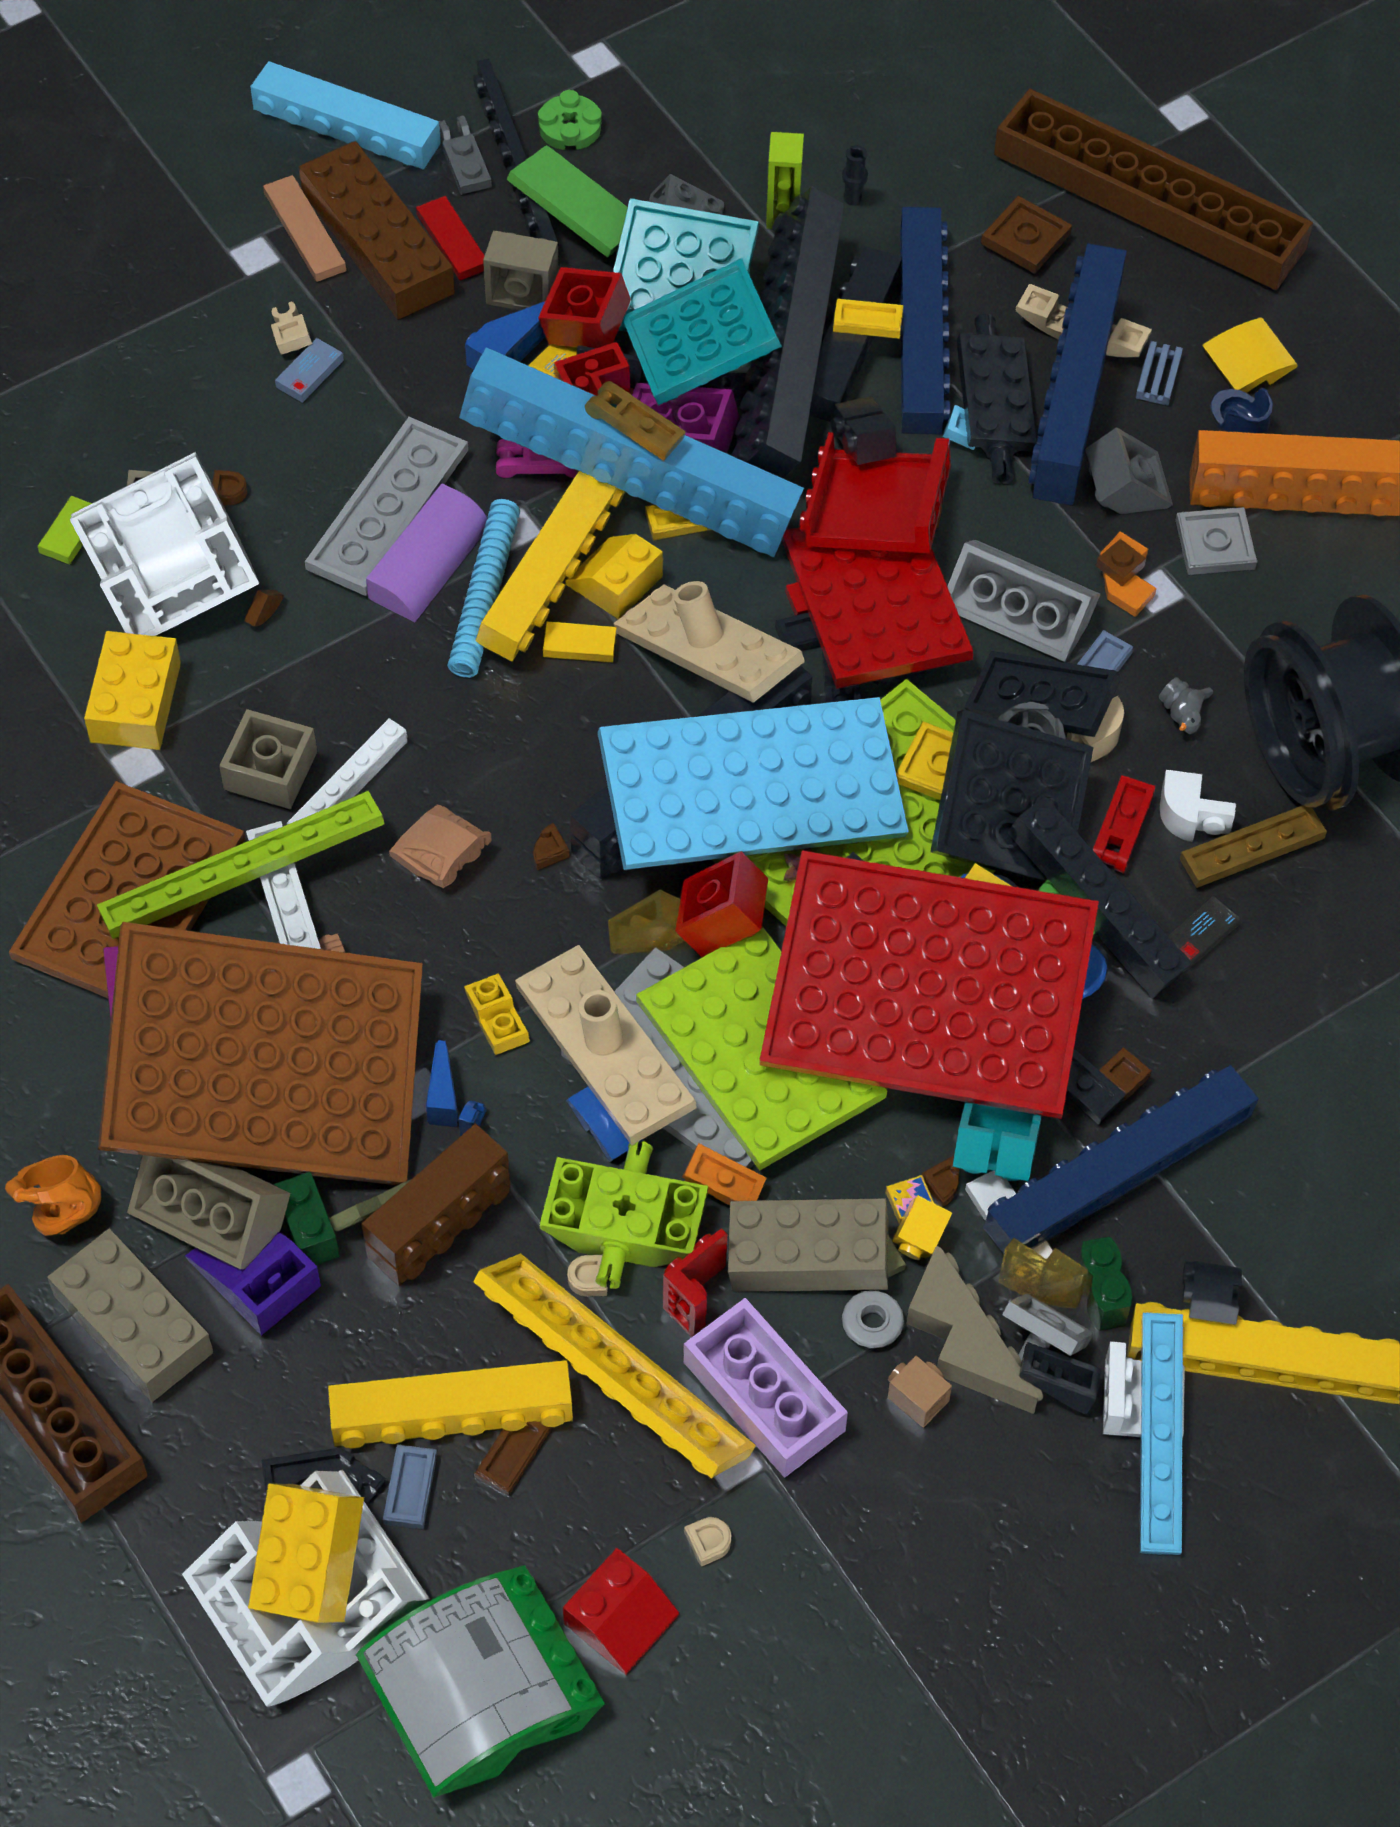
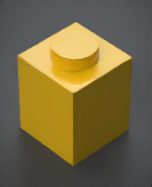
M917 1195L911 1200L892 1242L900 1245L898 1251L915 1260H919L920 1257L926 1259L933 1254L952 1212Z

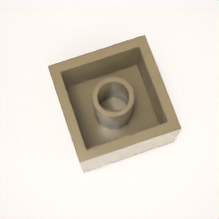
M493 230L483 260L486 304L522 310L546 301L559 272L558 242Z
M246 709L219 766L224 790L291 809L317 754L314 728Z

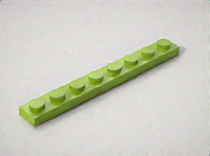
M367 791L97 904V907L112 939L119 937L122 922L150 924L385 824L383 815L371 794Z

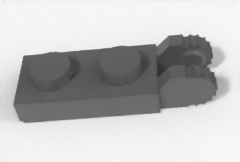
M465 116L457 117L456 122L461 137L452 139L446 121H439L443 152L460 194L491 188V177L474 135L470 134Z

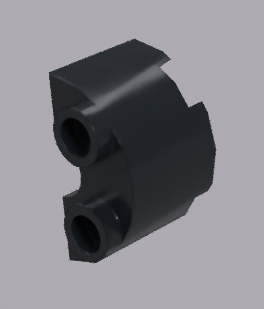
M1185 1261L1182 1284H1184L1182 1302L1189 1303V1318L1236 1325L1239 1311L1236 1286L1241 1287L1242 1285L1241 1268L1198 1261Z

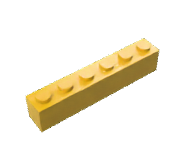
M567 1360L328 1386L334 1447L358 1448L365 1443L375 1442L397 1444L405 1439L421 1437L435 1440L449 1434L478 1435L486 1430L495 1429L517 1431L527 1426L526 1422L532 1421L541 1422L542 1425L547 1427H555L564 1422L573 1421Z

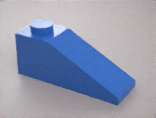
M545 301L490 321L477 333H472L465 343L467 366L474 370L486 347L521 362L546 337L538 318Z

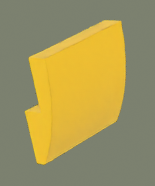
M1262 317L1235 326L1202 345L1206 354L1231 388L1246 393L1265 380L1271 385L1298 367L1297 363Z

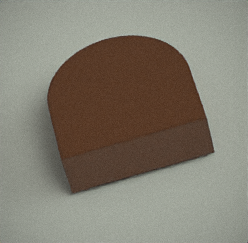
M214 470L212 485L222 504L236 505L242 502L247 496V484L244 476L235 471Z

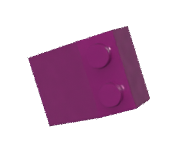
M636 383L632 396L683 429L686 436L727 454L740 418L731 389L696 387L658 406L649 384Z

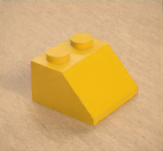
M637 534L609 537L578 567L572 579L567 578L565 580V584L615 618L620 619L663 577V551Z

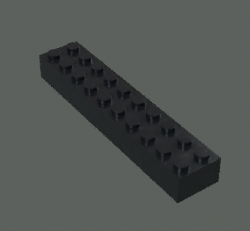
M812 186L802 196L798 195L793 200L791 207L785 213H780L773 223L772 230L775 231L768 250L770 261L764 273L763 279L766 283L760 299L781 347L751 361V366L745 376V383H747L746 393L740 404V408L743 410L742 416L735 431V434L738 436L737 444L731 455L781 478H784L802 459L844 210V203Z

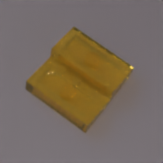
M1013 1238L1004 1250L998 1282L1020 1295L1029 1294L1044 1304L1076 1309L1081 1301L1088 1270L1056 1248L1045 1259Z

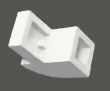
M1166 770L1161 792L1160 816L1164 825L1172 834L1183 840L1193 842L1195 830L1205 831L1212 835L1229 834L1231 832L1236 803L1200 799L1202 774Z

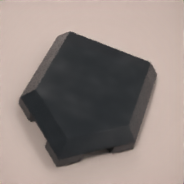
M342 1447L262 1460L266 1495L268 1483L301 1485L315 1471L343 1470L360 1496L364 1497V1502L367 1505L386 1482L384 1476L374 1469H369Z

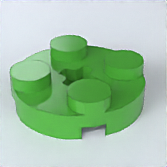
M574 90L563 91L560 96L547 101L538 111L540 135L547 144L554 148L565 150V146L576 145V150L583 149L593 144L600 136L602 123L600 108L592 100L579 96ZM566 120H575L576 123L573 124V123L569 122V123H567V124H564V121H566Z

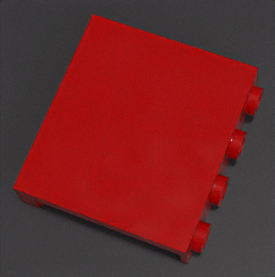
M828 432L825 446L819 447V467L813 468V489L807 490V511H802L800 515V531L805 532L806 545L811 547L930 553L951 468L950 439L936 438L932 454L896 453V457L857 465L849 453L847 454L844 450L835 449L834 434Z

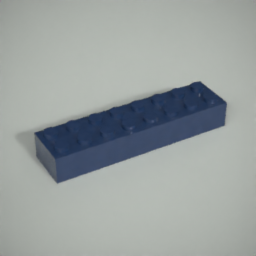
M1087 243L1084 257H1077L1074 272L1075 278L1071 284L1069 304L1063 319L1062 335L1059 336L1056 351L1057 357L1053 363L1050 377V388L1047 389L1044 403L1045 410L1040 419L1038 440L1032 455V467L1028 484L1034 485V499L1073 506L1107 353L1108 341L1120 294L1127 250Z

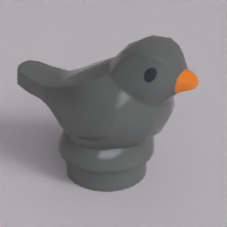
M1175 677L1162 690L1159 699L1164 703L1163 706L1170 709L1171 718L1179 723L1180 731L1193 734L1201 725L1200 712L1203 701L1211 697L1214 691L1210 687L1202 690L1190 688L1186 681L1182 682L1178 677Z

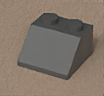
M1117 427L1085 449L1089 461L1087 465L1088 470L1093 476L1096 486L1095 496L1102 506L1109 507L1119 514L1167 509L1173 505L1158 451Z

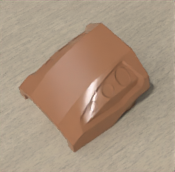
M436 805L399 838L389 851L390 857L416 876L428 879L434 885L444 888L455 881L457 871L461 870L465 863L473 862L480 856L484 844L488 845L492 841L491 833L489 831H481L468 821L455 815L446 807Z

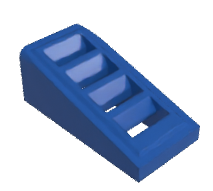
M438 1040V1043L435 1045L426 1102L427 1122H429V1125L456 1127L458 1112L448 1047L446 1046V1041Z

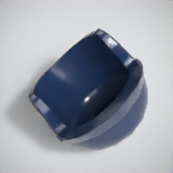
M1237 389L1221 390L1213 396L1211 410L1218 431L1267 433L1271 423L1273 402L1266 389H1259L1255 393V398Z

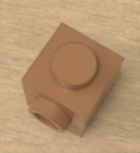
M917 1356L907 1365L903 1362L900 1363L888 1378L890 1382L888 1399L923 1428L950 1400L952 1385L944 1379L942 1372L937 1366L931 1362L925 1363Z

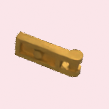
M610 381L605 382L599 388L598 396H592L585 404V410L591 417L603 419L663 461L680 444L685 435L683 429Z

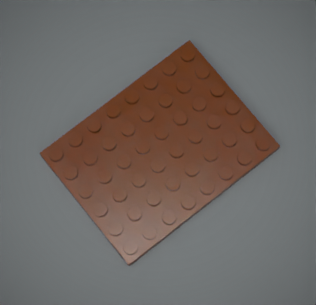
M122 922L119 934L98 1150L179 1160L187 1159L212 1164L296 1174L311 1172L312 1176L396 1186L406 1182L423 963Z

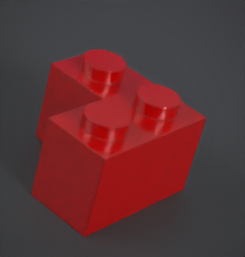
M617 342L554 362L555 378L595 396L599 395V388L607 381L615 383L628 393L630 392V366Z

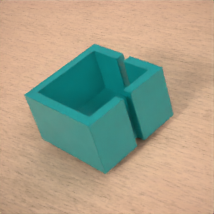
M965 1102L958 1130L953 1167L961 1168L973 1174L987 1173V1170L995 1171L994 1175L1001 1176L1009 1181H1029L1042 1115Z

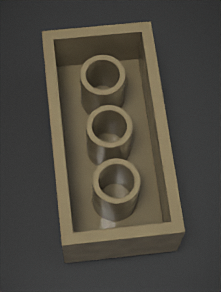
M886 1199L730 1201L728 1274L732 1292L888 1290V1212Z
M110 1228L47 1276L54 1297L151 1402L155 1401L213 1354L209 1334Z

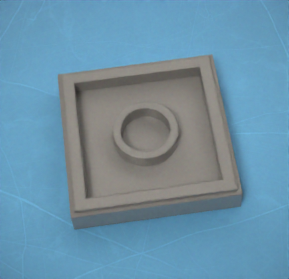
M1244 507L1177 513L1176 525L1188 575L1256 569L1257 559Z

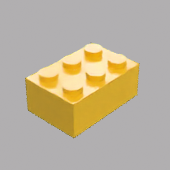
M106 631L84 717L91 743L161 749L181 665L176 638Z
M268 1483L248 1608L317 1623L344 1622L364 1497L296 1484Z

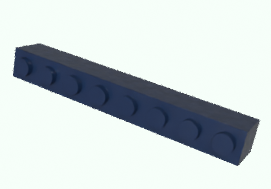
M902 207L900 256L902 257L900 286L901 305H903L901 322V433L942 434L943 421L950 419V401L944 400V394H949L950 374H944L943 368H949V348H943V342H948L949 322H943V317H948L949 298L942 297V291L948 290V271H942V266H947L948 246H942V241H947V221H941V208Z
M1231 1065L1219 1072L1216 1069L1211 1070L1200 1079L1198 1085L1191 1089L1184 1087L1171 1096L1169 1102L1160 1108L1157 1105L1148 1108L1140 1116L1139 1120L1130 1126L1128 1123H1124L1117 1127L1107 1140L1100 1144L1097 1141L1090 1143L1080 1152L1077 1158L1070 1162L1067 1159L1060 1161L1049 1171V1175L1039 1181L1037 1178L1027 1181L1021 1186L1018 1193L1009 1199L1005 1196L997 1199L987 1209L988 1214L983 1228L1009 1262L1012 1263L1040 1244L1065 1231L1251 1117L1259 1098Z

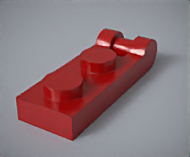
M1121 775L1093 851L1103 863L1112 865L1114 870L1125 873L1156 786ZM1108 843L1120 846L1119 853L1106 849Z

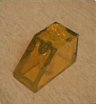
M659 890L609 919L611 952L615 954L652 952L655 947L660 951H667L684 942L675 932L681 899Z

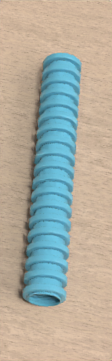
M506 499L494 500L488 513L481 545L473 568L474 571L466 594L467 597L465 598L459 620L460 623L458 624L455 641L447 664L448 669L457 676L473 677L477 675L484 646L478 644L475 640L482 620L498 597L497 595L499 594L505 572L504 569L506 568L512 546L511 543L514 538L513 535L515 534L521 512L517 504Z

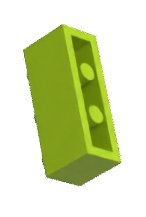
M771 132L766 229H772L776 217L780 213H785L791 207L793 200L798 195L801 196L804 134Z

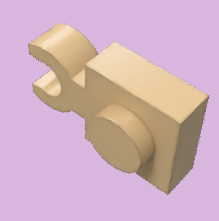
M289 302L290 309L286 313H278L276 307L272 308L271 311L275 320L271 327L281 355L297 351L312 344L302 314L299 315L294 302Z

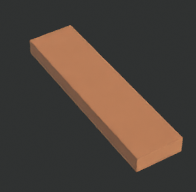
M291 175L264 185L265 196L315 281L318 282L345 272L346 263L294 176Z

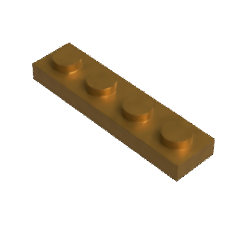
M1303 805L1181 852L1180 861L1196 888L1320 841L1325 838L1327 831L1313 808Z

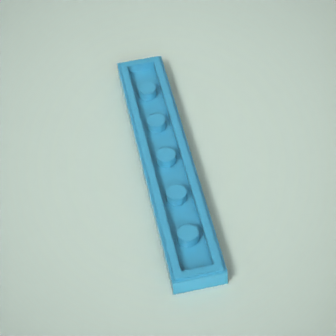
M1142 1314L1140 1553L1181 1555L1183 1314Z

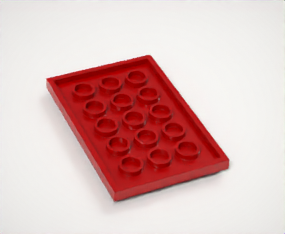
M800 527L785 531L782 543L796 581L799 584L836 689L973 660L972 646L932 548L930 553L811 547L806 545L805 532L800 531Z

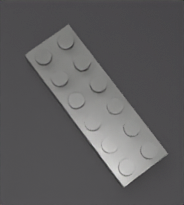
M408 417L305 560L306 570L366 596L368 594L366 578L441 483H446L468 452V442Z

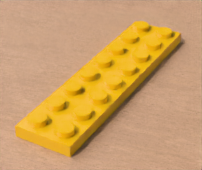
M521 1253L479 1270L473 1282L484 1290L487 1298L507 1309L513 1314L515 1321L530 1328L542 1338L543 1343L548 1348L558 1351L571 1362L572 1367L577 1372L588 1376L598 1384L606 1396L617 1400L627 1408L635 1420L647 1425L661 1436L664 1444L678 1450L690 1460L692 1466L697 1471L713 1478L750 1457L756 1447L753 1442Z

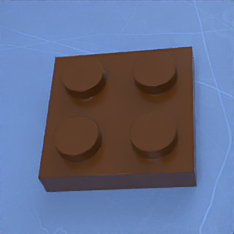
M1017 196L982 234L981 244L1036 273L1070 236L1072 225Z

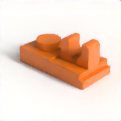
M700 1143L697 1144L682 1177L686 1182L707 1185L708 1194L730 1205V1201H757L766 1181V1177Z

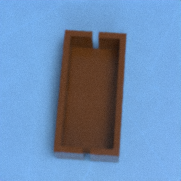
M475 1123L362 1223L367 1257L398 1286L402 1285L407 1279H415L424 1270L428 1260L436 1253L438 1255L444 1253L452 1245L456 1235L464 1228L467 1230L472 1228L480 1220L484 1210L492 1203L494 1205L500 1203L507 1196L511 1187L510 1172L508 1171V1152Z

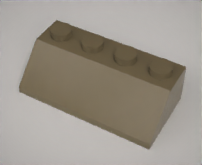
M143 1155L127 1213L238 1269H246L281 1230L291 1193L235 1166Z

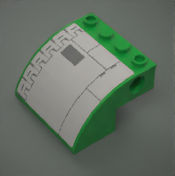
M525 1565L479 1578L434 1598L387 1627L364 1645L356 1654L433 1798L498 1777L520 1750L581 1731L597 1711L605 1705L594 1682L590 1679L573 1646L567 1639L554 1613L548 1606Z

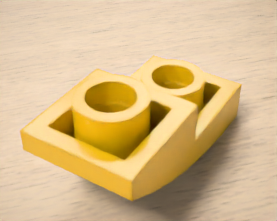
M499 973L464 986L476 1018L495 1055L530 1042L528 1031L516 1012L512 996Z

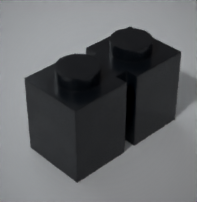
M873 396L834 404L835 417L831 418L830 422L832 433L835 438H839L845 453H849L857 465L896 457V427L888 416L883 413L882 408Z

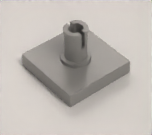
M1024 1294L1009 1301L1002 1314L1030 1331L1026 1342L1018 1354L1021 1363L1027 1342L1049 1349L1052 1344L1071 1356L1087 1347L1094 1335L1092 1331L1029 1294ZM1034 1360L1032 1368L1038 1370L1040 1363Z

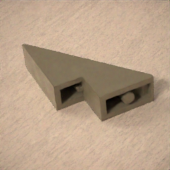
M936 1246L909 1306L906 1324L946 1340L937 1364L945 1379L1034 1414L1037 1402L1043 1399L1041 1389L1019 1377L1021 1360L1018 1353L1012 1346L1007 1347L1000 1337L1001 1331L996 1320L990 1314L985 1315L979 1305L980 1299L976 1290L970 1283L965 1284L958 1274L959 1267L952 1254L949 1252L945 1254L941 1247Z

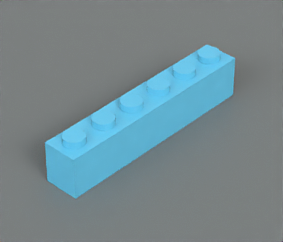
M270 61L267 62L250 87L254 110L288 121L291 124L308 128L321 135L336 138L347 144L356 140L361 148L372 151L377 155L395 159L406 165L424 170L441 144L440 126L437 120Z

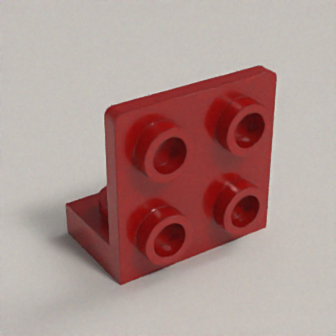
M722 1228L713 1235L706 1234L695 1244L690 1254L683 1259L681 1257L676 1258L664 1271L663 1309L691 1338L706 1327L707 1293L702 1285L726 1266L728 1234Z

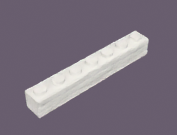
M389 718L287 822V825L355 797L407 743L406 729Z

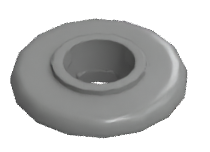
M875 1290L863 1291L853 1296L845 1305L842 1323L848 1337L858 1345L867 1348H881L893 1343L901 1334L904 1318L903 1311L895 1299L886 1293ZM868 1313H876L883 1318L884 1323L877 1328H871L863 1324L861 1318Z

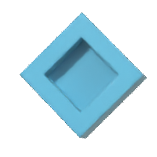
M955 405L950 413V419L947 422L943 437L974 450L975 447H969L967 442L964 409Z

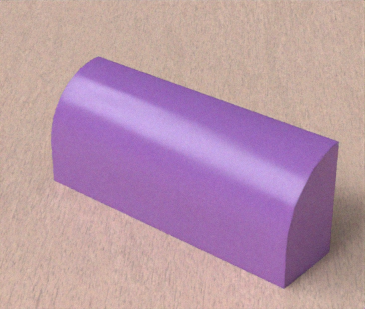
M441 483L366 578L368 599L416 622L483 536L487 517L482 509L465 494Z

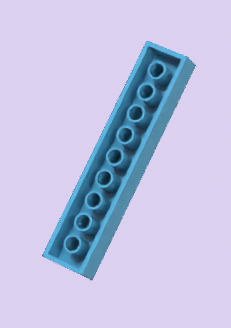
M485 348L470 376L460 419L469 422L475 427H481L499 435L507 441L524 446L536 454L544 455L560 462L570 469H576L588 474L599 482L617 487L631 496L639 497L655 504L665 511L682 516L694 524L702 525L720 533L726 538L734 539L752 547L757 552L765 553L772 557L775 556L801 497L803 487L686 435L663 461L603 419L591 417L585 410V404L595 395L492 349Z

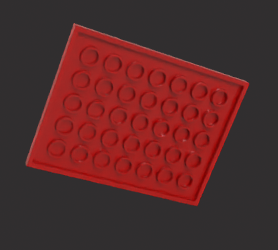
M802 850L759 1060L760 1066L1062 1119L1099 901Z

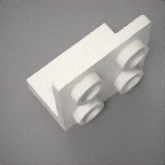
M1110 1342L1105 1359L1103 1434L1141 1437V1360H1133L1126 1357V1343ZM1184 1365L1182 1391V1438L1184 1435Z

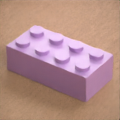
M746 1298L684 1343V1364L784 1478L846 1431L848 1412Z

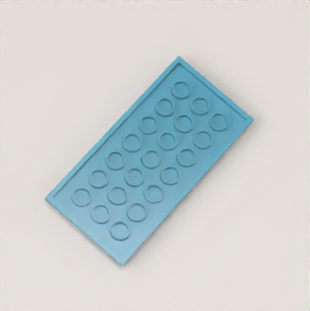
M880 697L600 727L597 732L624 870L728 858L740 851L745 855L900 838L905 837L909 832Z

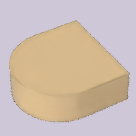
M602 1255L580 1256L571 1262L568 1267L567 1276L569 1287L573 1292L585 1297L607 1296V1285L605 1288L598 1285L595 1281Z
M708 1517L684 1527V1533L701 1567L724 1557L728 1553L731 1546V1531L728 1525L721 1519Z

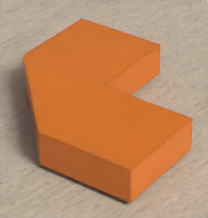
M1120 531L1100 553L1102 555L1119 539H1122L1145 558L1147 557L1148 548ZM1103 572L1107 600L1134 617L1141 612L1156 594L1157 588L1137 575H1134L1123 586H1120Z

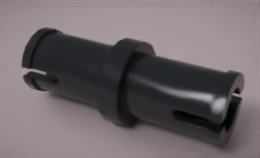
M859 145L851 146L850 150L847 149L846 167L842 173V180L845 183L843 199L852 206L859 205L860 201L863 202L864 185L868 180V171L865 168L867 151Z

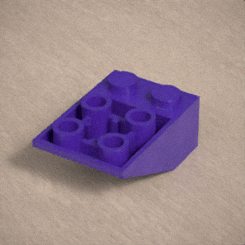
M280 1232L275 1235L246 1269H238L196 1247L185 1255L186 1259L261 1336L321 1287L317 1266L292 1240Z

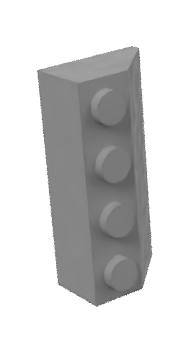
M978 540L964 543L947 586L959 616L1064 662L1068 660L1087 628L1100 597L1098 592Z

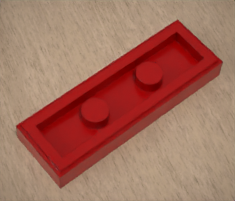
M446 196L416 207L417 216L439 250L452 265L459 281L484 271L483 260L485 255Z

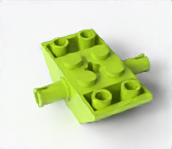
M639 1141L633 1145L629 1143L624 1169L560 1157L556 1159L540 1221V1229L578 1253L602 1255L595 1281L598 1285L605 1288L609 1274V1280L611 1281L610 1289L620 1287V1279L625 1262L650 1267L670 1264L678 1257L685 1258L693 1251L696 1244L708 1186L646 1174L653 1147L644 1141L642 1142L639 1155V1149H637Z

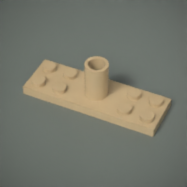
M700 581L685 583L676 590L662 585L613 623L618 635L751 702H755L805 662L801 650L716 610L707 585Z
M580 945L515 980L516 987L631 1145L697 1108L693 1096Z

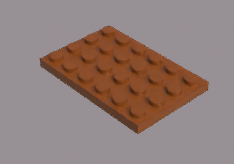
M115 781L9 950L10 958L108 998L103 948L118 946L119 937L112 939L99 913L97 904L243 844L246 839L244 831ZM209 899L147 925L191 931Z

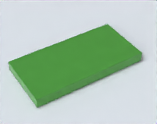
M548 145L510 171L507 180L603 255L609 257L618 250L628 207Z

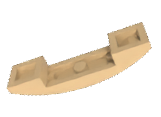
M1029 284L1016 306V311L1031 324L1059 340V336L1062 335L1063 331L1062 325L1065 310L1068 307L1058 304L1060 295ZM1121 318L1117 325H1112L1106 355L1139 357L1152 329Z

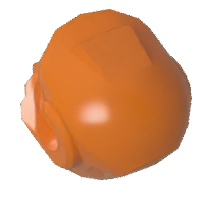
M69 1155L49 1157L26 1166L5 1185L6 1192L16 1202L29 1201L36 1204L32 1221L37 1231L45 1236L58 1233L63 1235L77 1225L88 1221L97 1212L101 1202V1186L97 1179L76 1158Z

